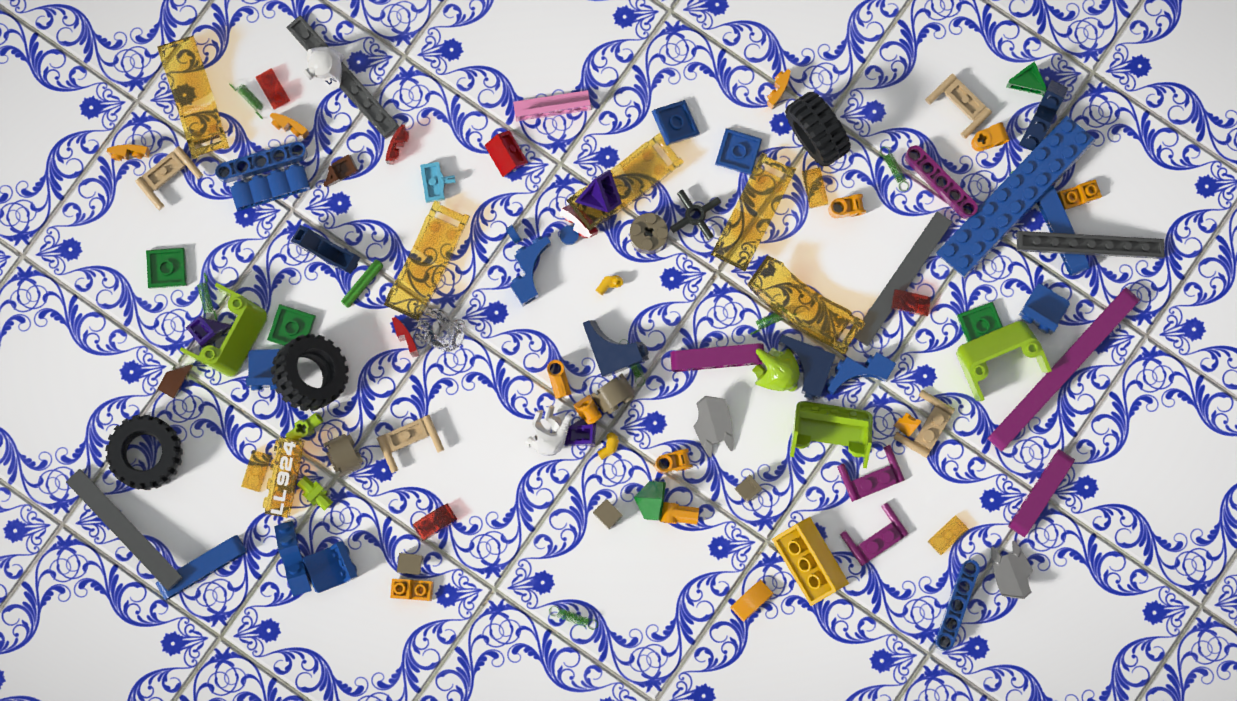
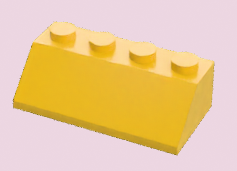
M811 517L800 521L772 539L810 606L849 584Z

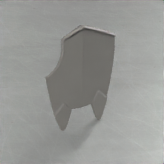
M704 396L696 403L698 420L693 425L702 447L709 457H712V444L724 441L729 450L733 451L732 425L726 400L718 397Z
M1012 541L1013 553L1000 556L998 551L991 547L994 575L1001 595L1025 599L1032 593L1028 579L1033 569L1021 548L1015 541Z

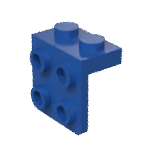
M1038 284L1018 315L1025 322L1036 325L1041 332L1051 335L1057 329L1058 323L1068 309L1070 302L1044 285Z
M280 349L250 350L248 352V378H246V386L251 388V391H262L263 388H270V390L276 391L277 386L272 383L274 374H271V367L274 366L272 363L273 359L277 356V352Z
M343 540L329 548L303 558V564L316 593L324 592L357 577L356 565L351 561L347 545H344Z

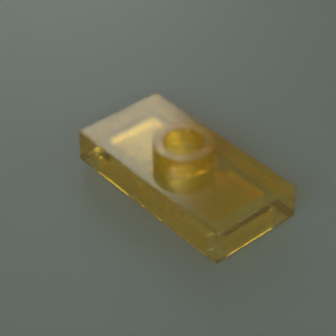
M821 168L802 171L809 209L827 206L828 199Z
M255 450L252 451L241 487L260 493L271 461V455Z
M955 515L927 542L941 556L969 529Z

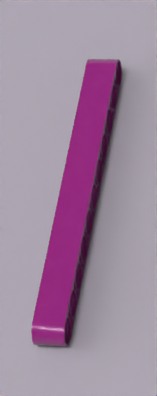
M1125 287L1051 368L1052 371L1045 374L987 439L1002 452L1140 299Z

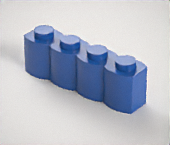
M293 164L285 171H281V169L271 171L270 175L265 177L263 175L254 176L249 182L244 180L233 183L234 186L230 187L237 211L311 190L305 168L299 164Z

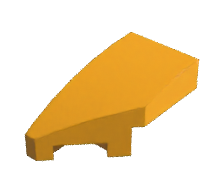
M906 413L893 426L909 437L922 421Z

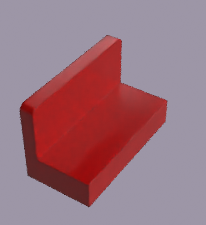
M510 130L497 134L485 144V148L502 177L528 163Z

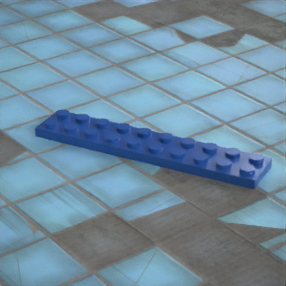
M1066 115L977 209L975 215L969 217L936 254L965 279L1095 142V138Z

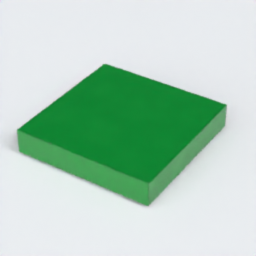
M185 248L146 250L149 289L187 286Z
M993 302L957 315L967 342L1003 327Z
M279 304L267 340L284 346L300 335L306 336L311 334L316 315Z

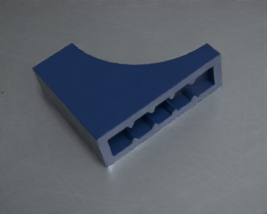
M596 320L583 322L602 377H609L649 360V352L643 342L621 344L607 337L599 328Z
M782 334L778 344L791 350L802 369L803 386L801 393L804 394L806 399L815 401V399L819 400L836 354Z

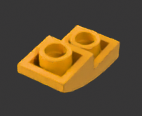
M789 69L785 72L781 71L775 77L774 87L778 90L774 89L767 96L769 99L767 106L771 109L777 105L787 88L791 73Z
M270 114L273 120L271 124L276 129L280 130L282 128L286 132L292 127L290 131L296 137L301 136L305 139L309 135L308 130L297 121L281 114Z
M130 144L112 146L107 148L106 151L111 156V159L116 161L128 160L130 153L132 157L138 159L143 157L149 158L150 154L148 147Z
M1096 179L1057 193L1064 210L1102 197Z
M392 579L390 598L432 601V581Z
M760 579L731 606V609L744 622L762 604L770 599L774 593Z

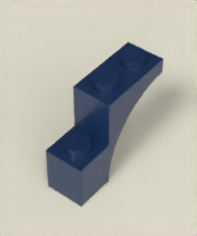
M1053 80L1050 81L1019 145L1033 151L1043 141L1065 98L1068 87Z
M302 225L299 226L291 239L292 243L307 253L315 255L330 266L349 274L356 269L361 258Z

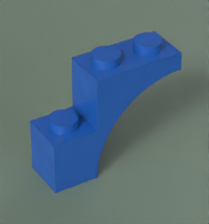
M547 236L536 238L532 241L533 244L527 248L526 246L521 247L516 251L517 254L514 255L525 276L519 275L514 278L510 288L522 307L539 297L534 286L533 273L538 258L551 246Z
M878 352L874 356L870 354L865 363L868 366L867 368L849 357H846L845 360L841 359L835 368L838 370L836 376L833 377L831 375L826 383V386H828L826 392L833 395L842 384L859 377H871L886 382L896 363Z
M293 521L274 526L278 551L284 564L286 578L293 596L312 591L310 578L303 564V557Z

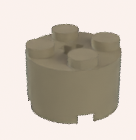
M645 213L638 216L630 227V242L634 249L644 254H656L664 248L668 238V228L665 221L654 213ZM652 231V237H650L649 235L645 236V232Z
M623 373L618 375L620 377L619 380L615 377L596 390L598 392L597 395L595 393L591 394L603 414L606 412L608 415L619 408L617 404L620 402L625 404L635 397L633 395L635 391Z
M342 434L323 443L324 448H329V452L326 454L335 472L340 471L338 474L339 478L361 469L363 462L360 453H355L353 449L355 443L350 434L347 436Z

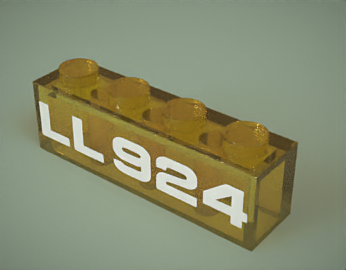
M284 436L279 437V440L275 441L274 451L276 452V457L271 461L270 470L273 472L272 477L268 478L266 486L269 493L268 497H265L263 501L265 514L285 518L290 517L305 441Z

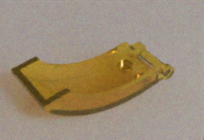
M194 35L157 46L192 158H199V155L224 148L225 150L230 148ZM217 138L221 139V141L215 142L200 148L195 147V145L210 140H214Z
M660 132L611 169L622 204L610 212H604L576 203V199L588 185L577 191L566 201L590 231L638 200L675 169L680 167L684 161L681 157H677L669 145L666 146ZM658 143L673 162L671 165L668 166L653 147L655 144Z
M763 152L711 253L712 256L743 271L747 270L797 169L792 166L790 168L767 157L768 154ZM763 163L787 174L786 178L783 179L762 169Z
M436 200L426 216L414 246L384 303L385 306L417 321L422 317L438 288L470 218L467 214L462 215L440 205L441 202ZM440 212L459 221V226L457 227L436 217V213Z
M769 255L766 256L747 284L752 292L781 318L812 338L836 349L841 354H846L848 346L858 331L865 326V322L852 315L849 309L811 289L791 273L783 262ZM849 323L853 324L842 343L837 341Z

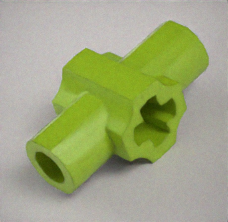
M316 412L307 419L298 420L294 423L295 427L286 433V438L290 443H295L302 437L313 435L315 433L314 429L324 422L323 418Z
M304 476L297 483V486L304 491L302 495L312 505L315 506L317 504L325 511L333 503L325 495L327 491L317 481L313 483L307 476Z

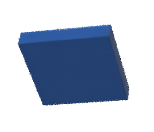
M685 100L652 111L666 146L700 134Z
M726 128L715 165L751 176L762 139Z

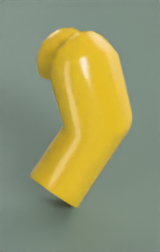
M618 275L606 276L595 291L603 296L608 288L621 287L623 279Z
M613 432L606 435V447L597 451L601 460L617 451L619 438Z

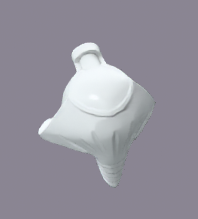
M329 47L311 48L307 51L308 67L303 73L310 80L314 77L320 78L330 88H337L341 84V62L344 60L345 55Z
M553 405L547 407L544 416L545 420L550 423L552 432L547 431L541 423L543 410L536 411L532 425L537 435L529 436L525 443V446L533 447L536 452L544 456H554L564 447L571 422L569 414L565 416L563 423L559 417L553 416L555 408Z

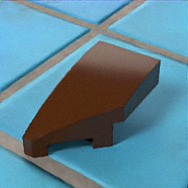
M348 154L332 163V166L329 165V172L323 185L324 187H329L359 172L351 155Z
M189 364L167 371L158 390L175 398L194 365Z

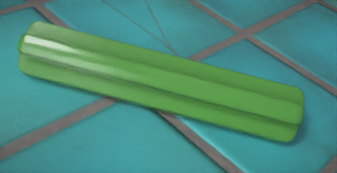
M374 260L341 300L344 306L349 308L383 268V264L379 260Z

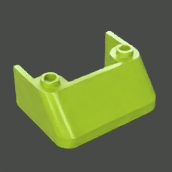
M216 282L215 287L220 292L230 296L228 308L237 315L220 349L208 345L201 350L199 355L183 347L180 348V351L184 355L227 377H234L240 372L245 363L248 352L252 350L267 322L268 315L260 306Z
M1015 321L958 347L956 355L975 401L985 400L978 382L988 376L989 369L986 361L1021 347L1026 357H1036L1042 372L1049 373L1052 371L1040 342L1025 322Z
M808 401L798 402L791 437L790 457H794L795 447L804 449L810 445V441L848 446L849 453L854 457H863V468L867 469L872 445L873 415L866 410Z

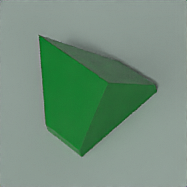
M1035 61L1009 79L1006 88L1042 96L1046 92V85Z
M649 481L634 496L645 520L661 521L666 482Z

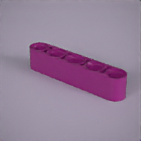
M914 145L909 147L905 154L907 164L961 218L967 220L969 217L974 216L978 209L976 202L920 146ZM910 153H918L919 158L916 160L912 159ZM929 165L933 171L926 173L923 170V166ZM941 178L945 180L946 185L939 186L936 180ZM950 193H958L959 199L953 200L950 197ZM968 205L972 208L973 212L968 214L964 211L963 207Z
M756 343L670 352L672 372L764 364L756 354V349L758 348L764 351V344Z
M1060 449L1057 450L1008 525L1010 529L1025 538L1075 461L1073 457Z

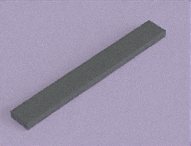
M301 15L286 27L306 51L315 47H328ZM341 62L342 77L339 88L386 139L399 128V125L345 64Z
M938 211L935 213L854 331L852 337L868 347L952 224L950 219Z
M1030 231L1016 232L1017 251L1163 259L1165 257L1164 239Z
M81 469L77 470L66 481L74 492L168 591L183 578Z

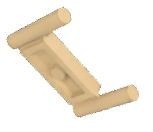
M953 73L925 99L931 105L944 92L971 121L973 120L960 134L964 139L992 114V111L958 80Z
M180 146L176 147L174 151L135 181L159 211L165 206L153 191L158 190L184 169L185 165L197 179L203 176L202 172Z
M921 390L918 396L933 404V410L914 442L898 432L893 439L927 458L955 408L928 392Z
M430 415L377 437L391 473L398 471L391 453L423 440L428 436L431 437L437 453L445 450Z

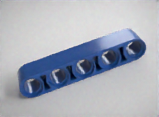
M296 141L220 163L215 169V174L221 182L230 183L302 162L307 158L308 152L302 142ZM302 148L303 152L301 155L296 156L293 154L294 150ZM279 153L285 154L284 159L281 161L275 160L276 155ZM259 159H266L265 165H257V161ZM247 164L248 168L246 171L241 172L239 171V166ZM228 169L230 171L228 176H220L222 170Z
M1052 186L1037 202L1049 232L1075 234L1054 186ZM1060 254L1070 276L1089 269V263L1085 255Z
M235 535L177 569L176 571L183 578L170 591L159 581L155 584L166 601L247 553V550L239 536Z
M967 560L960 566L935 638V646L940 651L950 650L955 643L980 570L979 564L975 560ZM969 563L974 566L973 574L966 572V564ZM960 582L967 583V592L960 591ZM954 600H959L962 603L961 610L957 611L953 608ZM949 618L954 619L956 623L953 629H949L946 626V621ZM943 636L949 639V645L946 648L940 645V639Z

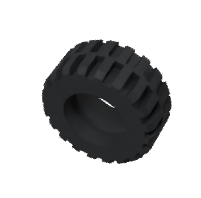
M807 92L787 106L785 114L789 125L804 149L820 166H829L850 151L851 143L840 120H838L830 106L817 93Z
M315 334L300 335L277 352V356L274 357L272 362L274 366L271 367V374H274L272 383L277 386L276 392L282 394V400L286 403L289 401L291 407H300L302 411L309 409L315 411L327 406L344 392L345 384L348 383L349 379L346 375L349 372L348 365L345 366L347 361L345 355H341L340 351L342 350L339 347H335L333 341L330 339L326 341L322 335L316 337ZM299 357L308 358L318 365L323 377L320 388L309 386L301 379L297 369Z
M150 415L132 416V419L126 418L123 420L120 426L117 425L114 428L115 432L113 435H109L108 440L110 441L105 448V451H107V456H105L106 462L109 463V469L114 473L115 477L127 486L138 490L157 489L162 487L163 483L167 484L171 481L170 478L177 474L178 465L181 466L182 463L181 455H183V449L180 445L181 440L177 436L176 431L163 420ZM151 435L161 444V458L153 468L144 471L137 470L128 462V447L136 437Z

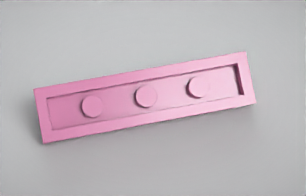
M588 90L513 102L516 122L591 110Z

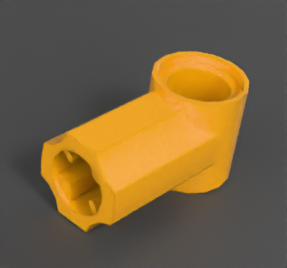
M559 360L550 361L547 366V372L555 399L571 395L563 363ZM553 364H558L561 367V371L558 374H553L550 371V367Z
M663 502L660 522L697 525L699 508Z

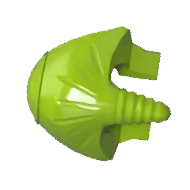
M773 347L769 352H765L762 349H756V354L765 364L767 370L761 365H756L752 369V372L757 376L755 384L770 390L794 392L798 387L797 383L800 372L796 358L791 350L787 348L781 352Z

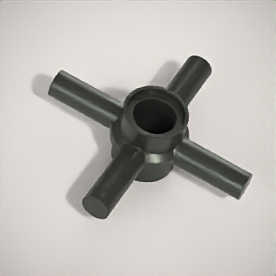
M680 190L677 192V195L687 210L683 219L670 226L671 231L674 234L688 224L698 225L708 241L711 240L714 235L704 220L706 212L721 204L720 199L716 197L701 207L700 205H693L684 190ZM692 211H698L701 214V217L698 219H693L690 216V213Z

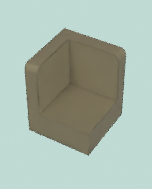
M750 474L734 488L746 503L762 491L761 486Z
M607 499L593 511V515L608 530L623 517Z
M399 553L397 573L419 575L423 556Z

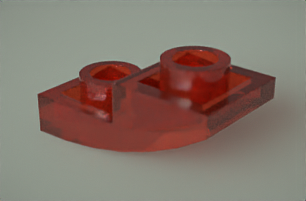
M272 68L255 77L274 110L290 101Z
M401 125L390 141L386 153V164L394 165L395 160L399 158V149L396 147H404L405 142L409 140V131H406L405 125Z
M895 289L891 309L928 317L931 297Z
M448 503L415 522L412 526L420 539L424 541L437 534L441 529L456 522L457 517Z

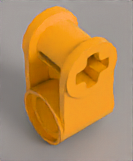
M1003 122L978 131L972 139L971 145L975 151L981 152L1003 145L1010 141ZM978 139H980L981 141L984 140V144L982 142H978Z
M863 194L834 199L828 208L829 215L833 218H843L866 214L862 202ZM833 205H840L842 212H836L833 209Z
M590 395L573 404L581 419L587 424L595 423L602 417L601 412Z
M689 449L677 450L659 456L655 461L656 471L665 474L693 468L688 457ZM664 459L668 461L669 467L662 469L659 467L658 462Z

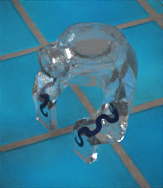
M428 307L424 315L437 319L439 333L435 335L431 323L419 320L416 328L424 331L425 335L415 334V339L443 352L458 349L464 340L463 329L465 328V321L458 319L452 322L442 310Z

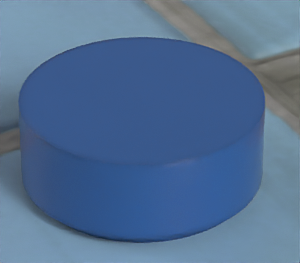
M512 224L506 228L514 243L517 244L522 241Z
M565 226L560 231V240L565 245H573L578 241L579 233L573 230L574 226Z

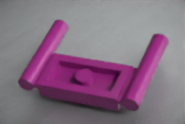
M890 445L883 447L890 466L851 481L844 464L837 466L852 502L905 481Z
M887 502L881 508L891 523L861 544L856 546L846 530L839 534L861 566L909 534Z

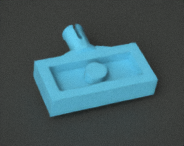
M439 162L421 164L426 203L445 200L444 184L456 183L455 175L443 177Z

